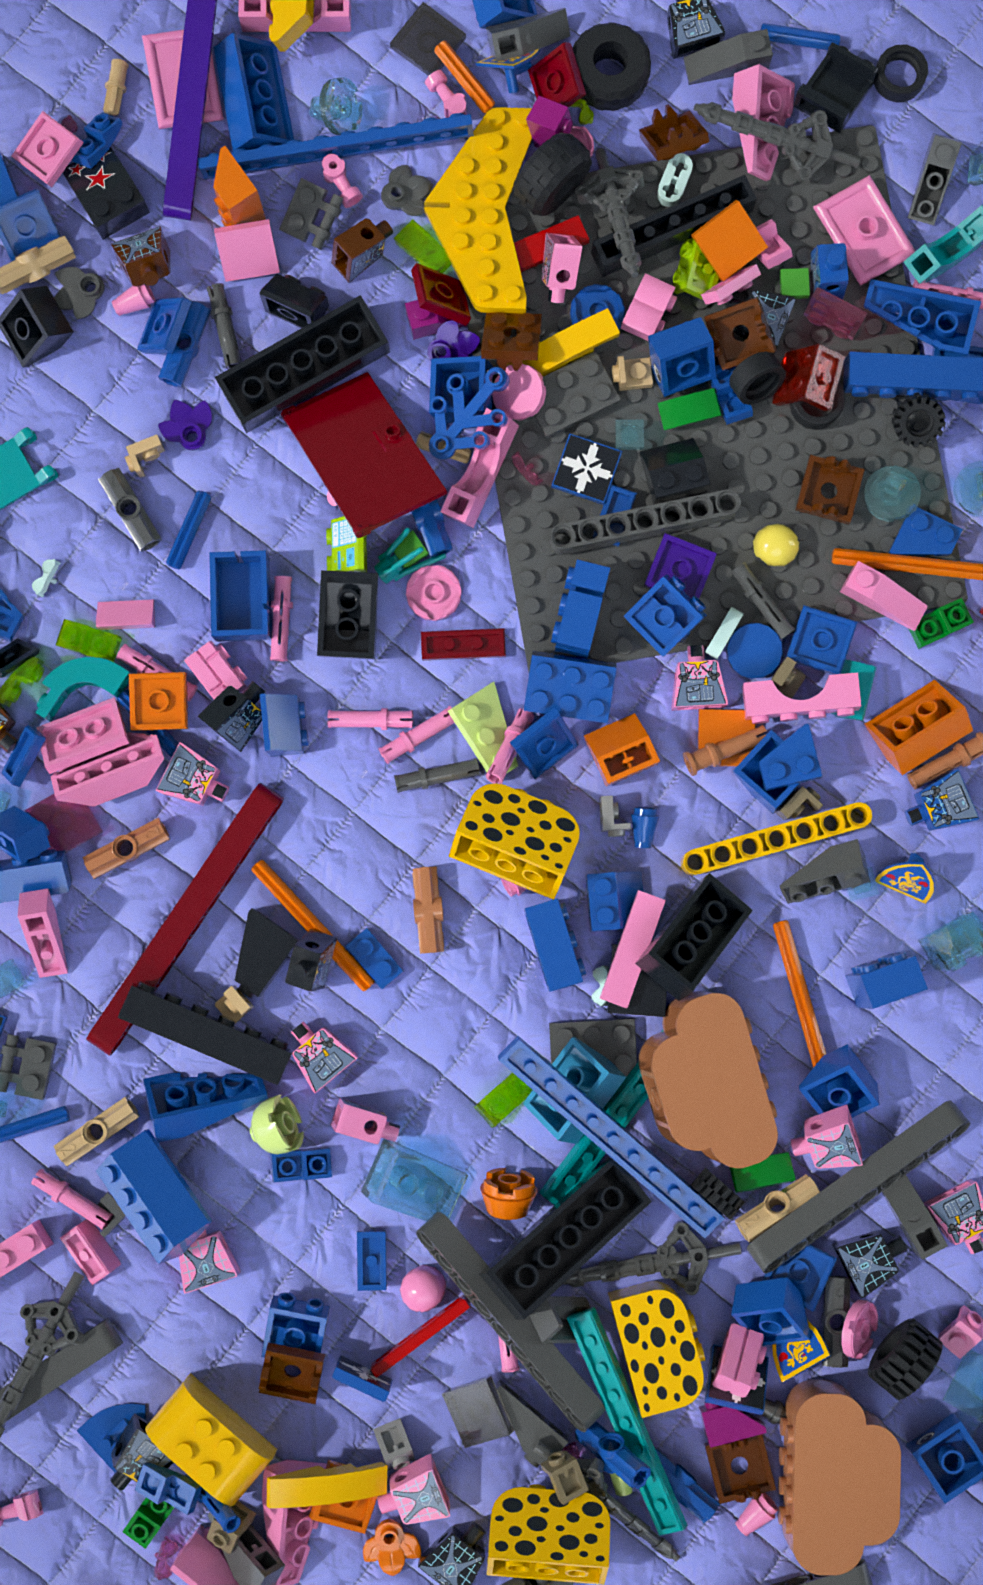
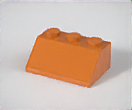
M223 146L220 148L213 185L217 196L214 202L219 208L217 211L222 218V224L226 227L266 220L258 190L227 147Z
M936 680L931 681L865 723L867 730L887 761L902 776L973 731L966 707Z

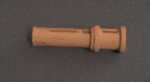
M761 725L758 728L716 745L709 742L705 744L704 748L692 753L686 751L683 753L685 765L691 776L697 775V771L709 766L717 767L721 764V760L755 747L766 735L758 738L756 736L763 734L767 730Z
M976 733V737L963 744H955L952 751L907 773L908 781L914 790L961 765L968 767L971 765V761L983 756V733Z

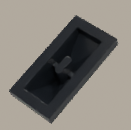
M19 638L1 648L0 678H3L37 656L40 649Z

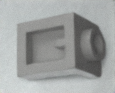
M601 796L599 798L601 832H608V837L625 836V831L631 830V823L614 824V819H619L618 802H613V796Z
M400 1418L373 1429L385 1464L388 1465L387 1470L393 1468L394 1470H399L409 1465L410 1461L415 1459Z

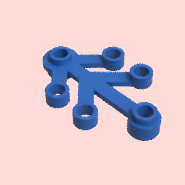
M499 367L488 370L485 375L486 383L466 408L464 389L467 383L465 378L460 374H453L449 377L448 386L453 392L454 423L449 429H447L446 412L449 408L448 401L441 396H436L430 401V408L435 412L436 433L429 441V450L435 458L446 460L451 458L456 450L469 448L484 450L489 446L490 438L482 431L475 432L472 437L457 438L463 429L493 425L501 428L507 424L508 416L501 409H494L490 414L476 415L494 391L501 392L508 387L510 378L506 371ZM494 374L500 375L497 383H492L491 379ZM456 379H461V385L458 388H454L453 382ZM443 401L442 409L436 410V403ZM497 414H502V421L499 423H495V416ZM479 436H484L485 438L482 445H477L476 443ZM445 440L446 447L439 450V442Z

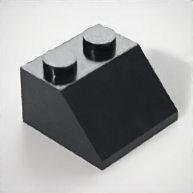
M276 274L259 293L265 312L299 328H303L324 316L329 303L325 292L314 286L307 288L291 275L284 277Z
M47 286L21 289L0 316V329L23 368L60 349L74 333Z
M694 438L639 452L653 505L708 491L711 485L704 457Z

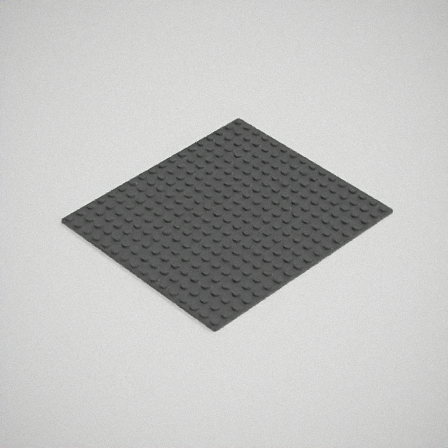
M868 125L844 129L841 133L836 131L830 132L833 143L832 148L860 157L858 167L854 168L829 159L812 174L809 180L798 182L794 178L795 170L790 164L791 160L789 157L783 155L782 146H777L779 155L769 181H764L747 172L742 147L689 155L693 164L692 172L679 203L746 175L757 198L753 212L748 214L755 227L772 219L776 223L778 235L792 250L793 257L770 269L757 257L744 265L742 268L757 264L761 275L752 280L753 285L750 288L741 292L737 290L732 293L734 299L742 302L747 301L752 290L781 295L779 275L781 269L808 268L810 296L809 298L796 299L774 354L786 371V378L776 393L760 403L751 405L753 409L752 417L726 425L722 415L698 423H691L667 431L664 430L657 403L712 389L710 380L664 397L652 374V388L619 391L618 382H613L612 365H616L617 357L624 356V360L650 357L649 342L620 328L619 337L595 347L593 351L597 352L621 399L619 404L547 439L534 416L521 421L512 419L519 427L497 474L495 485L528 672L530 671L533 651L572 656L556 652V643H552L551 639L555 622L562 621V616H558L562 594L568 595L569 589L564 588L569 566L575 567L577 560L610 567L587 659L620 663L661 656L627 621L624 615L641 599L642 595L650 590L643 586L664 534L620 543L619 547L609 545L566 555L555 554L549 546L550 534L555 526L600 516L603 508L602 504L551 488L569 433L622 451L611 484L637 493L632 509L653 505L639 452L694 438L704 457L711 483L707 492L697 495L721 490H732L741 499V505L737 513L728 521L667 533L717 553L699 598L706 606L703 612L707 616L690 632L685 640L679 642L667 654L687 651V647L693 645H703L704 648H707L731 607L744 613L736 628L745 623H761L773 629L750 597L746 598L744 595L746 591L734 575L730 573L743 562H746V565L759 582L761 580L764 582V589L795 629L803 605L856 622L886 617L840 592L854 566L833 564V550L835 548L888 553L912 505L953 524L937 441L934 443L932 441L927 442L928 446L923 447L922 444L918 448L913 447L912 444L908 446L904 444L903 440L898 438L893 428L892 418L894 415L892 412L894 408H898L897 403L900 400L902 402L906 400L904 398L906 395H896L894 398H881L879 394L854 397L852 393H844V408L839 417L830 426L817 430L805 428L796 422L790 410L789 402L795 386L802 378L809 374H828L835 378L843 388L844 359L849 352L920 355L917 337L864 308L870 281L860 286L849 267V280L842 303L814 305L810 253L817 245L835 243L813 209V206L870 175L891 209L877 133L874 126ZM813 135L806 136V138L813 141ZM802 151L798 156L802 163L808 158L809 152ZM669 160L617 167L618 169L641 170L644 175V187L631 194L630 203L626 205L629 225L670 208L660 204L657 198L658 187ZM682 163L675 166L674 176L679 177L680 172L684 170V164ZM598 171L588 172L580 185H583ZM672 183L669 190L665 191L667 198H671L672 194H674L675 185ZM514 189L512 190L506 205V213L513 242H517L578 215L590 239L588 244L582 246L576 287L573 290L566 289L564 303L548 301L549 287L542 281L543 263L521 272L527 296L526 313L542 314L540 342L572 326L570 319L571 302L584 287L599 284L612 288L623 299L626 315L645 273L672 286L674 285L673 275L678 269L681 258L679 252L683 243L642 260L638 276L635 278L624 268L602 278L591 250L594 240L614 232L613 226L609 222L607 211H601L596 204H579L574 192L567 201L549 215H533L515 198ZM902 263L873 279L907 286ZM828 286L827 289H835V286ZM465 291L471 320L467 324L468 331H472L480 337V342L472 354L473 356H481L486 313L479 312L473 307ZM686 292L680 294L673 293L677 300L672 311H665L661 319L666 322L663 330L699 317L702 318L707 328L704 316L727 308L729 301L722 305H718L717 302L705 304L704 300ZM737 325L733 329V336L738 341H745L744 338L735 333ZM511 330L510 337H516V330ZM715 356V366L720 365L718 357ZM577 358V359H575V360L569 362L568 364H570V363H572V362H574V361H576V360H578V359H580V358ZM488 359L493 367H499L497 359ZM499 374L493 375V383ZM811 386L803 392L801 405L809 415L823 417L832 410L833 396L824 387ZM492 399V411H493L494 409H497V408H496V406H495V404H494V402H493V399ZM923 410L914 411L908 418V426L914 430L923 429L929 422V415ZM810 455L821 458L834 456L837 461L845 459L851 463V466L865 469L852 520L849 525L795 511ZM825 483L821 487V494L828 499L834 498L837 494V488L832 483ZM720 501V506L723 510L730 511L733 509L729 501ZM692 507L695 515H706L703 507ZM669 511L665 513L668 521L676 522L679 520L675 512ZM641 517L637 519L641 527L648 528L651 526V521L648 518ZM767 525H785L798 537L799 551L795 559L785 566H769L759 557H756L754 553V538L757 532ZM587 528L582 531L585 538L593 539V529ZM559 534L555 537V541L560 545H566L570 542L569 538L564 534ZM957 543L949 556H915L961 561ZM875 569L928 606L926 610L940 608L960 598L965 603L968 599L964 578Z

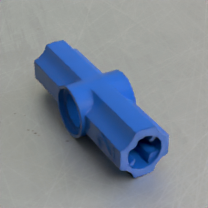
M192 301L174 351L166 355L158 376L159 380L168 385L182 388L191 362L198 354V344L210 316V308ZM181 341H191L189 347L185 349L178 348Z
M437 499L411 511L418 531L421 530L430 558L453 551L452 543L443 523L445 522L444 516L440 512L441 508Z
M597 1421L586 1432H581L578 1429L575 1431L576 1439L604 1462L603 1471L611 1474L615 1473L631 1488L635 1487L637 1490L646 1484L647 1479L651 1475L650 1467L625 1446L622 1435L608 1432Z
M655 1447L678 1504L681 1503L703 1523L710 1520L720 1504L719 1501L696 1483L697 1480L678 1463L675 1465Z

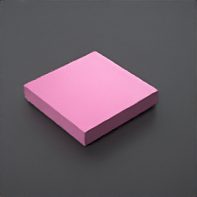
M42 111L11 156L50 187H53L84 142Z
M269 219L214 228L226 282L280 273Z

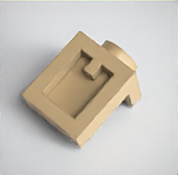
M624 356L617 357L616 365H612L613 382H618L619 391L652 388L653 379L650 357L624 360Z
M154 435L126 446L129 455L125 456V460L130 472L136 471L140 478L144 477L145 474L140 461L148 462L160 457L159 453L165 451L162 441L158 435Z
M236 985L230 986L223 993L224 996L215 1003V1007L222 1015L236 1021L235 1023L254 1008L252 1003L238 990Z

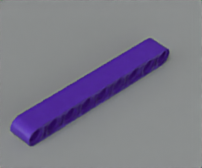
M187 0L163 217L191 221L217 0Z

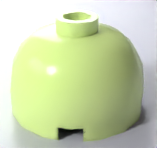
M276 1095L263 1101L253 1112L250 1135L253 1141L271 1154H284L298 1150L302 1146L304 1133L298 1132L296 1123L299 1124L302 1121L296 1106L288 1097L281 1098V1095Z

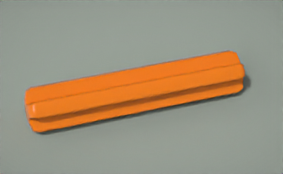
M445 40L440 42L434 50L436 55L483 113H487L494 107L495 101L449 43Z

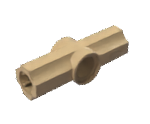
M58 237L40 248L34 247L16 256L15 260L1 266L0 293H8L27 282H35L50 274L51 270L75 259L74 251L66 237Z
M125 1096L55 1144L53 1147L57 1156L66 1166L71 1165L140 1117L138 1110L133 1102ZM93 1124H99L103 1129V1135L100 1139L94 1138L91 1134Z
M805 1174L781 1191L770 1192L765 1197L764 1202L737 1218L735 1224L745 1240L750 1243L820 1191L811 1177ZM776 1205H782L785 1207L780 1212H775L771 1210V1208Z

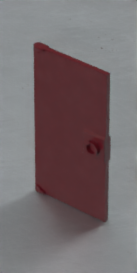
M368 372L297 406H290L280 414L357 538L364 537L370 534L372 530L447 494L446 488Z

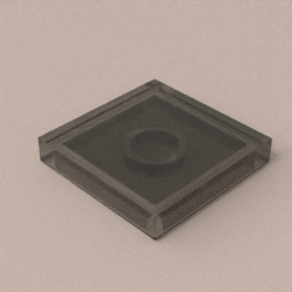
M422 2L390 42V48L429 76L433 72L441 70L444 66V63L434 51L435 47L445 40L456 51L466 39V33Z
M492 1376L448 1389L442 1393L465 1448L508 1436L515 1431Z

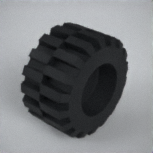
M914 1318L907 1319L897 1325L878 1346L870 1361L868 1376L897 1400L904 1399L914 1393L933 1372L940 1359L943 1343Z

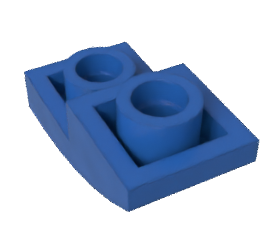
M104 112L96 115L84 127L87 137L82 140L84 143L72 158V162L90 169L96 165L115 141L122 127V120Z
M330 1148L296 1150L284 1154L270 1153L273 1183L332 1177Z

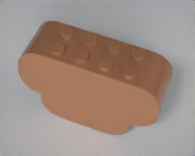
M695 991L680 1001L674 999L665 1010V1017H663L662 1021L663 1032L647 1039L639 1053L640 1072L659 1132L670 1142L689 1150L702 1151L710 1159L732 1168H745L764 1161L771 1155L777 1143L778 1131L774 1119L777 1117V1112L773 1102L769 1101L766 1090L769 1089L765 1074L760 1072L758 1065L760 1054L757 1047L752 1045L749 1035L752 1034V1027L749 1019L744 1017L739 1004L725 994Z
M806 1380L797 1384L790 1391L785 1402L786 1417L780 1418V1434L784 1436V1447L779 1449L780 1465H783V1476H779L778 1488L779 1494L783 1495V1506L778 1507L779 1525H782L784 1538L791 1551L805 1570L816 1575H841L849 1572L858 1564L862 1557L864 1546L878 1545L887 1541L898 1528L900 1521L901 1449L896 1437L887 1429L883 1422L873 1413L863 1410L841 1384L831 1380Z

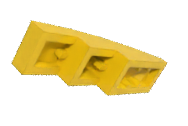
M607 308L540 342L538 361L523 360L522 364L534 367L544 377L568 365L569 362L593 352L595 347L619 337L620 332Z
M382 1461L360 1467H355L350 1463L324 1469L318 1465L267 1477V1507L293 1508L328 1505L387 1494L388 1465Z

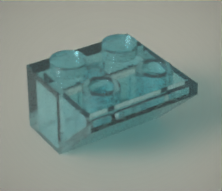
M966 912L922 937L918 942L935 970H945V972L951 970L954 972L967 964L965 959L983 956V922L974 912Z

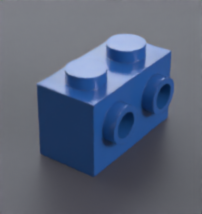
M15 805L0 813V849L23 863L28 859L38 857L41 852L51 848L47 837L49 836V830L43 821H38L30 813L22 811Z

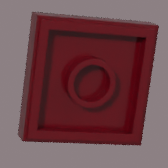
M563 42L528 70L536 99L538 96H542L570 107L586 95L571 43Z
M416 263L411 272L419 307L466 326L471 320V315L461 281Z

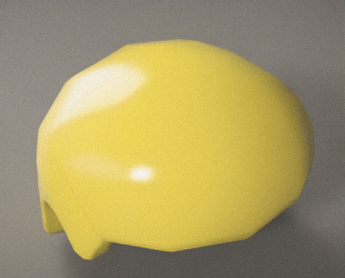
M782 524L765 526L757 532L753 541L756 557H759L769 566H785L795 559L799 551L798 537L789 527Z

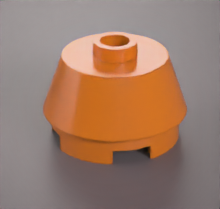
M506 1168L488 1171L486 1179H484L480 1186L487 1212L495 1218L504 1220H516L525 1217L529 1213L538 1192L534 1184L535 1177L524 1170L520 1171V1175L506 1173Z

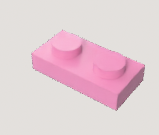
M757 264L741 268L724 282L721 281L701 294L705 304L717 302L718 305H722L733 298L732 293L735 291L741 292L750 288L753 285L752 280L761 275Z

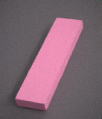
M640 890L637 891L599 999L628 1008L641 968L635 963L651 943L666 900Z

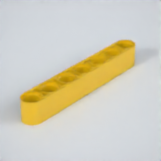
M853 803L695 848L682 856L681 868L686 874L696 876L854 831L867 826L871 822L872 811L865 803ZM853 809H859L863 814V821L859 824L851 819V811ZM826 816L835 819L836 829L834 831H828L824 827L823 822ZM799 824H804L809 828L810 834L807 839H802L797 835L796 829ZM771 832L781 834L783 841L780 847H775L770 843L769 836ZM746 839L752 840L756 846L755 852L752 855L746 854L742 849V843ZM718 847H723L728 851L729 857L726 862H719L715 858V850ZM690 855L700 857L702 865L699 870L689 868L687 860Z

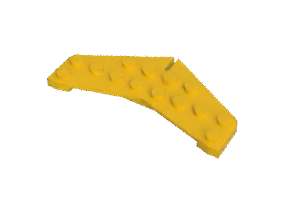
M496 107L490 109L473 131L474 136L469 137L424 201L425 214L473 307L483 313L523 314L526 313L527 296L508 222L506 205L514 187V180H516L532 141L526 121L532 108Z

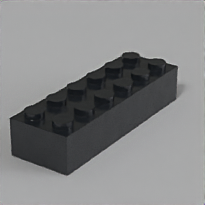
M360 295L217 375L215 379L247 434L280 415L284 409L302 403L390 353L389 342Z
M612 1158L605 1159L481 1271L479 1275L515 1319L524 1320L652 1201L622 1166Z

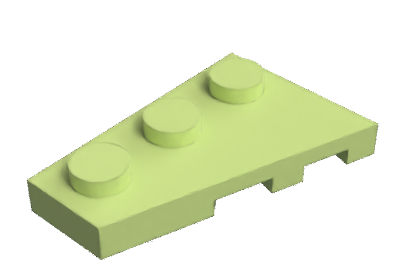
M494 681L448 710L451 718L486 772L491 767L504 741V733L507 728ZM516 756L507 773L518 767Z

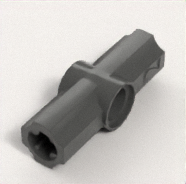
M120 468L111 469L104 473L98 480L140 551L150 550L162 541V538ZM134 504L137 506L135 513L124 515V510L128 505Z
M830 1276L824 1289L821 1324L823 1326V1339L831 1356L822 1361L823 1366L848 1367V1357L843 1353L842 1330L850 1309V1277ZM834 1314H841L843 1319L842 1325L836 1329L831 1328L830 1318Z

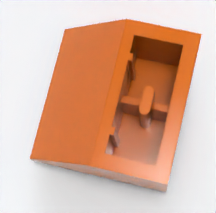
M635 713L583 736L606 787L654 767L660 762L649 735Z

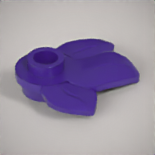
M453 320L446 321L440 325L436 338L430 342L427 348V355L430 361L435 358L470 357L469 354L477 348L480 337L472 331H459L458 323ZM444 347L446 354L440 355L437 352V348Z
M173 400L170 409V420L158 424L162 436L170 442H180L182 447L187 450L200 449L206 441L205 431L212 423L210 406L204 400L192 409L182 401ZM191 433L197 434L195 441L188 440V436Z

